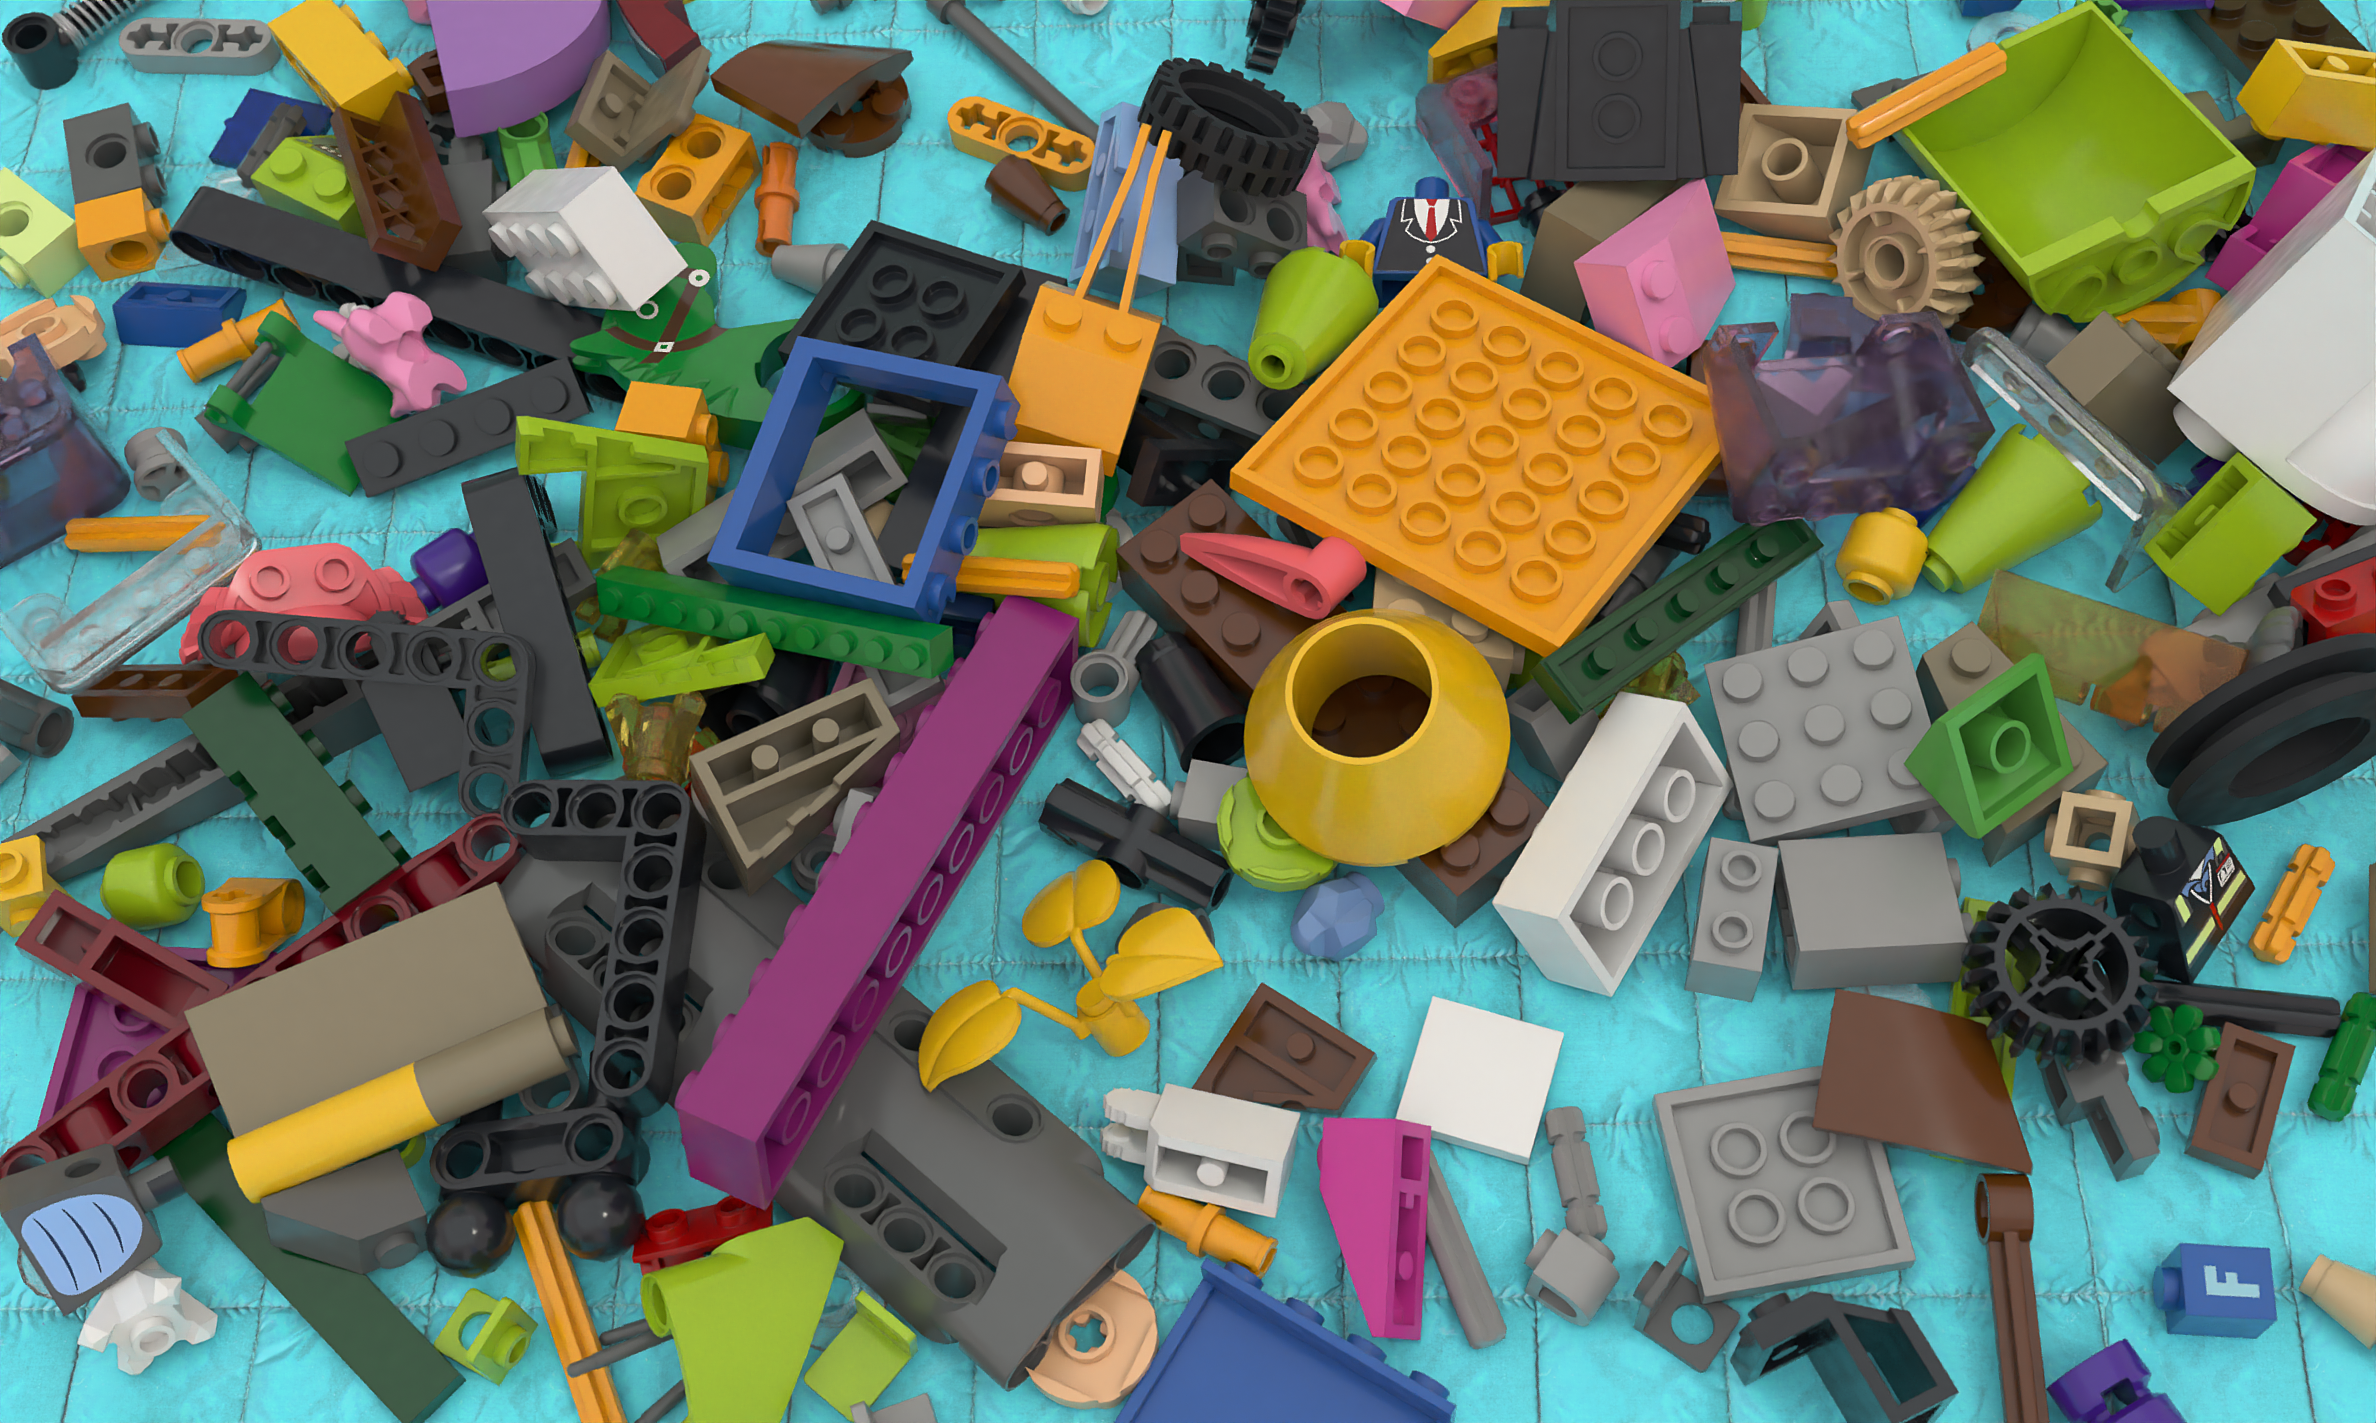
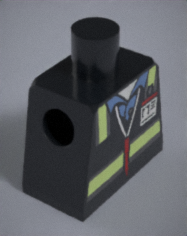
M2153 816L2139 822L2133 830L2132 838L2136 848L2112 882V899L2117 916L2131 913L2132 923L2126 931L2127 935L2148 936L2149 947L2141 957L2158 962L2157 975L2192 985L2255 890V887L2223 835L2205 827L2163 816Z

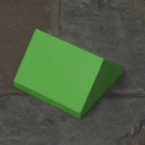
M2032 652L1935 720L1903 763L1969 837L1979 840L2074 771L2042 654Z

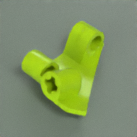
M803 1217L735 1237L717 1247L710 1256L643 1275L640 1285V1296L647 1323L653 1333L660 1338L672 1334L678 1353L689 1414L682 1423L781 1422L823 1312L843 1249L844 1240L809 1217Z

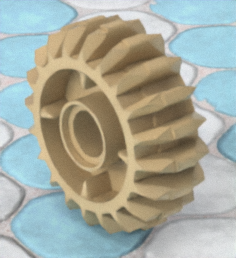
M1904 175L1894 179L1886 178L1875 181L1867 189L1851 196V206L1837 213L1842 227L1837 228L1836 231L1828 235L1838 246L1837 252H1834L1826 260L1836 264L1838 275L1830 284L1842 286L1845 293L1839 306L1855 307L1853 324H1869L1871 336H1889L1891 341L1904 342L1915 338L1921 340L1935 336L1936 332L1942 329L1950 328L1959 321V313L1965 312L1968 307L1974 305L1969 292L1974 291L1983 282L1973 272V267L1978 266L1986 258L1974 253L1973 242L1982 233L1968 230L1966 222L1971 214V210L1964 208L1955 209L1957 192L1940 191L1939 180H1920L1919 176Z

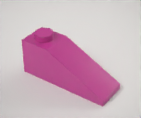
M1324 1118L1323 1136L1317 1149V1163L1320 1170L1319 1189L1372 1337L1421 1340L1431 1126L1400 1119Z

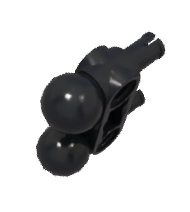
M593 1051L590 1052L589 1083L587 1105L585 1107L502 1119L504 1099L460 1117V1122L446 1131V1134L434 1146L429 1161L430 1172L436 1183L440 1185L438 1199L440 1205L431 1213L425 1237L428 1252L439 1269L451 1276L471 1279L495 1272L510 1256L516 1237L514 1220L509 1210L518 1209L521 1204L527 1201H548L552 1204H559L555 1214L558 1234L568 1251L581 1259L599 1262L610 1261L625 1255L640 1239L646 1215L641 1196L636 1188L648 1172L651 1160L648 1145L641 1137L642 1119L625 1116L597 1089L591 1073ZM631 1070L622 1078L620 1089L630 1088ZM612 1144L607 1154L598 1159L602 1150ZM479 1164H481V1166L479 1167V1169L477 1170V1172H475V1173L472 1175V1172L475 1170V1168H476Z

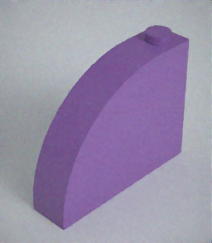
M426 0L456 138L489 133L498 130L497 127L503 129L519 124L567 100L584 86L594 60L609 49L612 24L608 0Z

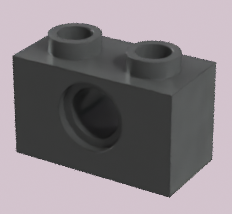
M129 102L63 120L75 204L142 188L154 209L162 208L160 197L167 196L168 191L159 166L154 162V156L161 153L160 144L150 122L141 123Z

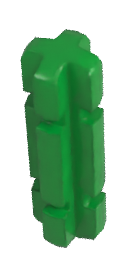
M2356 992L2347 1001L2341 1015V1026L2332 1038L2318 1073L2319 1081L2314 1083L2307 1101L2308 1108L2312 1113L2323 1116L2329 1121L2340 1122L2350 1113L2357 1095L2355 1089L2357 1085H2361L2376 1047V998L2370 994Z

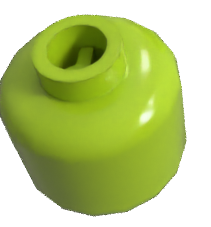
M164 842L116 854L106 866L100 887V898L104 908L110 913L112 918L137 932H145L177 925L189 920L197 910L199 901L204 895L205 878L203 870L196 859L178 845Z

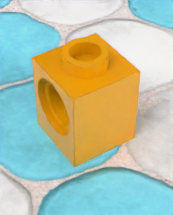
M142 188L74 204L78 248L101 282L169 266L166 242L171 241L168 235L172 229L169 219L163 208L154 209Z

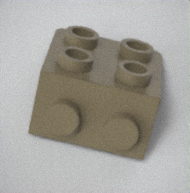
M700 45L651 85L607 49L594 60L564 133L606 166H614L619 173L635 161H638L640 164L645 163L658 149L661 140L669 134L678 137L693 121L696 110L692 108L695 97L703 90L710 78L706 68L712 52L705 46Z

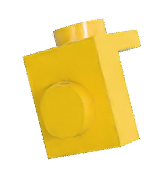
M37 835L0 844V927L11 937H20L54 889L74 899L47 873L45 843Z

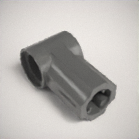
M0 678V741L41 758H51L57 755L70 740L74 728L72 711L64 705L29 692Z

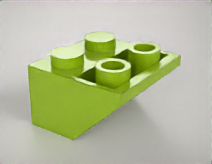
M2238 451L2143 549L2169 578L2220 617L2233 603L2246 597L2253 589L2255 582L2283 554L2290 552L2300 543L2304 533L2317 519L2283 486L2271 478L2247 456Z

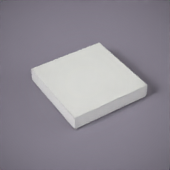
M1433 996L1395 1119L1431 1126V1138L1528 1166L1561 1050L1564 1033Z

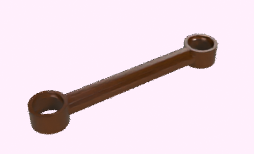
M1980 1173L1976 1180L1974 1193L1975 1224L1979 1241L1982 1245L1986 1246L2004 1423H2050L2030 1252L2034 1228V1203L2030 1181L2026 1174Z

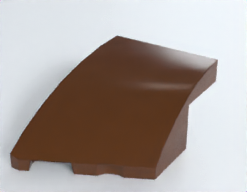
M779 39L756 44L743 50L720 66L710 78L715 92L802 140L829 110L843 116L869 88L882 94L913 61L912 51L907 49Z
M1836 989L1812 1124L1816 1131L1887 1143L1892 1148L1958 1159L1968 1165L2032 1176L2033 1163L1992 1041L1987 1040L1985 1033L1987 1029L1986 1024L1911 1003Z

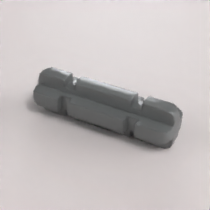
M281 103L273 111L269 121L266 122L236 170L237 175L242 179L240 184L245 189L254 188L257 190L250 177L286 137H299L307 125V120L302 116L304 111L300 106L295 104L291 107Z

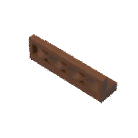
M396 90L380 121L337 106L330 118V122L371 251L437 272L463 226L418 99ZM365 138L373 140L375 144H371ZM389 228L399 237L388 234L386 229Z

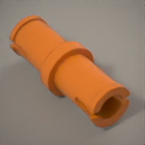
M772 142L769 147L766 145L763 147L761 185L756 188L754 193V205L759 211L755 248L758 253L772 258L775 249L779 245H793V214L800 207V194L795 189L799 153L793 145L784 142Z

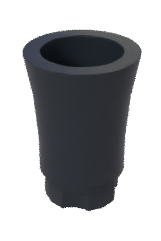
M1167 632L1158 639L1148 641L1134 658L1137 663V670L1140 673L1141 686L1157 711L1171 739L1182 770L1188 774L1192 759L1223 765H1230L1245 754L1244 730L1248 709L1234 697L1214 672L1202 652L1193 647L1184 634L1180 632Z

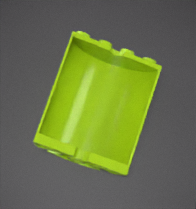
M2091 0L1999 42L1997 46L2000 50H2004L2007 56L2005 61L2007 70L2003 75L1892 134L1894 139L1930 180H1939L1940 191L1957 192L1955 209L1964 208L1971 210L1967 224L1974 231L1982 233L1979 236L1980 239L2035 303L2050 316L2053 313L2065 314L2076 323L2092 322L2103 310L2113 317L2128 313L2155 300L2182 282L2205 261L2199 252L2213 238L2220 228L2231 231L2247 204L2256 175V168Z

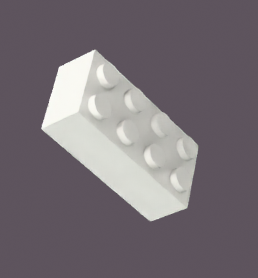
M614 166L533 170L482 212L492 225L488 229V233L494 243L507 256L513 257L515 255L529 272L525 276V280L535 295L566 306L635 311L688 266Z
M1619 691L1605 716L1599 721L1593 736L1573 769L1567 774L1564 784L1541 822L1535 827L1532 837L1509 875L1503 880L1497 895L1492 901L1493 906L1547 980L1609 997L1614 995L1734 786L1733 781L1685 702Z

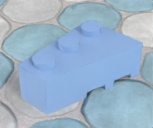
M1121 102L1101 114L1068 283L1079 284L1127 171L1140 131V122L1137 121V116L1141 107ZM1149 141L1147 142L1140 169L1091 286L1093 290L1122 297L1147 179L1157 146H1153ZM1165 157L1134 300L1176 285L1178 257L1177 181L1183 178L1184 168L1179 166L1180 159H1168Z

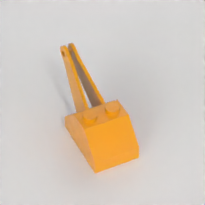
M1145 123L1141 125L1127 171L1077 289L1075 290L1050 281L1040 286L1008 383L1009 388L1021 405L1014 423L1018 432L1009 441L1101 449L1104 475L1113 477L1164 319L1163 317L1132 308L1159 177L1172 132L1163 129L1149 171L1120 304L1091 295L1089 291L1140 169L1152 127Z

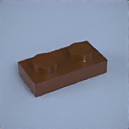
M2225 1022L2218 1031L2221 1045L2218 1049L2213 1050L2211 1055L2220 1067L2214 1079L2204 1081L2183 1154L2255 1179L2263 1170L2296 1046Z

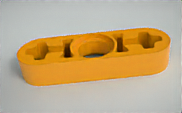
M979 96L963 98L954 103L950 108L947 121L952 142L958 150L995 165L1006 156L1014 154L1020 160L1029 159L1050 186L1068 192L1081 191L1087 188L1095 149L1094 143L1088 137ZM979 121H980V122H984V125L977 124V123H978ZM966 125V126H969V127H971V128H970V129H965L964 126ZM1020 136H1030L1038 141L1035 147L1024 152H1017L1008 147L1013 139ZM1075 159H1082V163L1079 161H1075ZM1062 162L1070 165L1068 167L1063 166Z

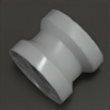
M167 427L149 428L134 435L124 447L127 464L135 471L134 484L136 490L141 497L147 500L159 502L174 500L188 493L197 482L195 466L186 457L188 455L187 444L182 434L177 430Z

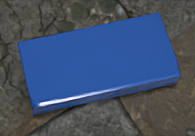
M138 282L112 305L118 336L122 343L188 348L222 330V322L230 318L238 322L247 299L246 289H241V287Z

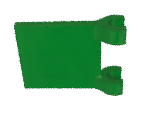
M270 310L257 330L259 335L254 343L259 347L265 341L271 342L273 349L270 354L282 357V361L252 405H249L245 399L233 390L219 384L206 404L208 409L204 413V418L222 429L247 436L351 497L359 485L360 479L344 442L398 422L403 415L398 418L391 417L393 393L387 385L311 341L291 321L279 313Z

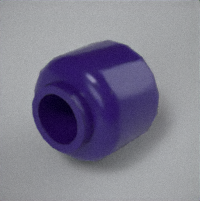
M459 528L447 529L411 555V569L416 578L409 583L416 589L418 597L429 614L437 608L443 610L489 584L474 531L468 534Z

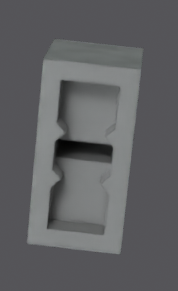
M1711 837L1702 869L1684 990L1752 1002L1763 968L1779 848Z

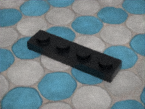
M566 356L344 442L367 498L379 496L516 443L517 416H530L568 423L594 413L578 371L573 366L572 357Z

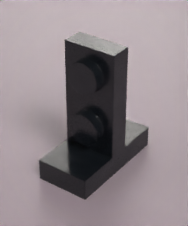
M1137 401L1116 466L1132 476L1126 497L1141 507L1175 506L1210 479L1230 496L1232 492L1230 488V470L1243 458L1246 449L1231 439H1196Z

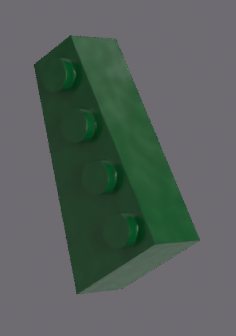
M245 671L183 714L181 718L236 788H239L245 796L244 799L261 822L285 847V853L298 870L321 893L319 897L335 916L412 858L390 830H387L378 837L363 817L370 813L373 808L350 779L340 786L332 779L324 766L334 759L312 730L309 729L299 736L288 723L285 716L295 709L272 679L259 686L252 675Z

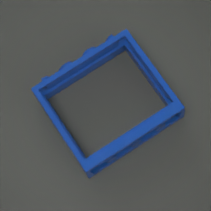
M797 336L707 562L732 586L939 624L947 601L954 603L957 589L956 577L964 556L969 555L975 547L978 537L977 521L986 497H991L997 488L1000 476L999 463L1007 441L1012 440L1018 432L1014 423L1021 405L1003 376ZM837 381L971 408L903 587L768 556L787 509L786 501L791 499Z

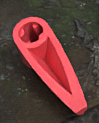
M1184 533L1180 535L1181 551L1249 591L1307 618L1316 620L1325 618L1366 577L1367 568L1363 556L1352 544L1342 538L1326 537L1314 549L1288 542L1248 535L1223 533Z

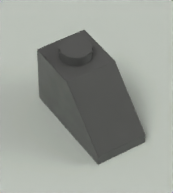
M398 1148L260 1199L266 1232L271 1245L364 1275L379 1268H397L413 1260L418 1253L428 1250L425 1237L428 1226L427 1214Z

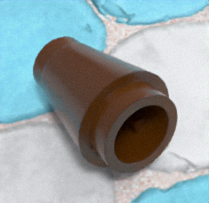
M1014 154L1006 156L992 169L986 179L985 190L991 194L992 204L1034 228L1041 230L1047 236H1051L1061 229L1070 215V209L1063 204L1062 200L1027 158L1020 160Z

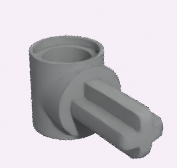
M1139 609L1137 611H1127L1105 648L1093 649L1091 653L1082 656L1074 664L1070 677L1074 710L1077 718L1083 725L1087 722L1091 724L1097 719H1103L1115 728L1127 718L1131 705L1130 697L1141 680L1134 658L1148 641L1154 639L1158 632L1157 622L1150 618L1146 612ZM1096 686H1109L1114 689L1112 693L1102 697L1092 696L1087 693Z

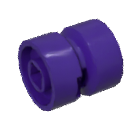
M2126 1338L2083 1361L2046 1389L2069 1423H2187L2166 1393H2152L2147 1386L2152 1373ZM2114 1393L2117 1399L2123 1402L2126 1407L2111 1415L2104 1399Z

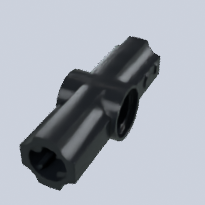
M1066 778L1060 784L1056 783L1045 800L1042 814L1038 820L1040 830L1049 836L1097 860L1106 862L1114 870L1121 884L1136 890H1143L1147 885L1191 909L1202 908L1208 916L1221 905L1229 891L1230 883L1235 874L1223 856L1179 835L1176 827L1162 814L1152 808L1138 803H1131L1126 808L1069 778Z

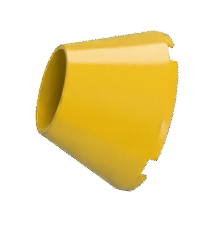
M1387 608L1361 609L1328 618L1311 626L1284 646L1265 669L1254 689L1246 715L1244 730L1245 758L1253 787L1268 814L1277 825L1297 843L1322 857L1344 864L1365 867L1395 866L1408 863V859L1426 854L1443 845L1445 847L1449 846L1470 830L1488 809L1501 786L1508 764L1511 740L1510 719L1506 699L1494 671L1483 655L1457 631L1435 619L1411 611ZM1369 675L1395 676L1416 685L1431 699L1428 713L1419 729L1404 744L1390 752L1365 758L1347 757L1333 753L1311 739L1316 715L1325 700L1339 687L1354 679Z

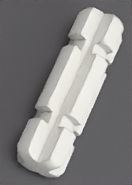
M1097 719L1091 724L1087 722L1080 729L1081 734L1076 740L1078 747L1091 761L1099 759L1096 767L1127 801L1131 802L1135 799L1134 803L1150 807L1166 818L1169 815L1172 791L1159 779L1154 783L1153 780L1156 778V774L1124 740L1116 741L1120 736L1106 720Z

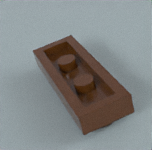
M182 664L117 665L73 694L71 698L82 718H111L114 722L124 721L129 718H149L151 722H159L168 718H181L183 714L234 680L239 674L237 670L223 669L212 664H186L184 666Z

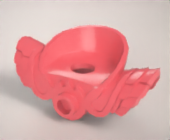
M323 543L262 550L255 552L244 560L235 573L229 587H209L205 592L199 605L193 609L186 632L181 637L179 657L183 666L194 660L199 662L204 659L199 650L197 639L200 626L208 616L222 610H242L359 621L369 620L376 613V610H394V612L400 611L401 615H406L405 618L410 620L409 625H416L429 617L424 604L411 583L404 581L402 576L390 566L372 570L363 558L350 547L339 543ZM238 621L228 624L221 636V644L224 650L234 643L236 658L245 653L250 643L249 632ZM300 627L295 630L289 638L288 649L292 658L297 662L312 660L316 655L318 649L317 638L307 627ZM368 633L361 636L356 642L355 653L372 649L370 644L371 637L366 636Z

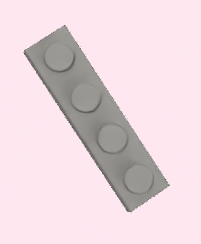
M842 472L786 501L816 567L898 585L856 495ZM862 666L866 677H871L893 718L945 691V683L940 674L933 679Z

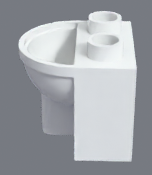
M2376 147L2214 305L2167 387L2171 393L2181 400L2173 409L2177 425L2184 435L2201 451L2223 462H2228L2238 451L2242 452L2271 478L2307 504L2336 519L2364 526L2376 524Z

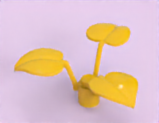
M1097 859L1084 862L1077 867L1076 871H1069L1046 885L1032 899L1022 918L1023 934L1036 947H1052L1070 936L1075 950L1092 977V980L1087 982L1076 996L1078 1017L1076 1018L1016 987L1009 988L1001 993L999 987L992 980H982L969 985L948 998L936 1010L925 1028L918 1058L922 1084L931 1093L944 1080L966 1072L1000 1052L1015 1036L1021 1023L1022 1012L1018 1004L1071 1029L1079 1040H1083L1092 1034L1110 1056L1120 1057L1136 1050L1146 1040L1151 1028L1149 1019L1134 1000L1171 988L1223 967L1222 958L1211 944L1199 920L1189 910L1172 907L1154 912L1131 926L1120 939L1118 945L1119 954L1109 956L1106 960L1107 967L1102 971L1084 939L1083 930L1103 923L1114 913L1121 893L1120 881L1114 870L1106 862Z

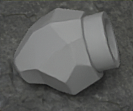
M1326 101L1301 111V114H1306L1313 120L1312 126L1317 127L1319 131L1318 137L1320 138L1316 151L1319 154L1323 170L1328 171L1345 161L1357 160L1366 150L1368 133L1354 118L1345 103Z

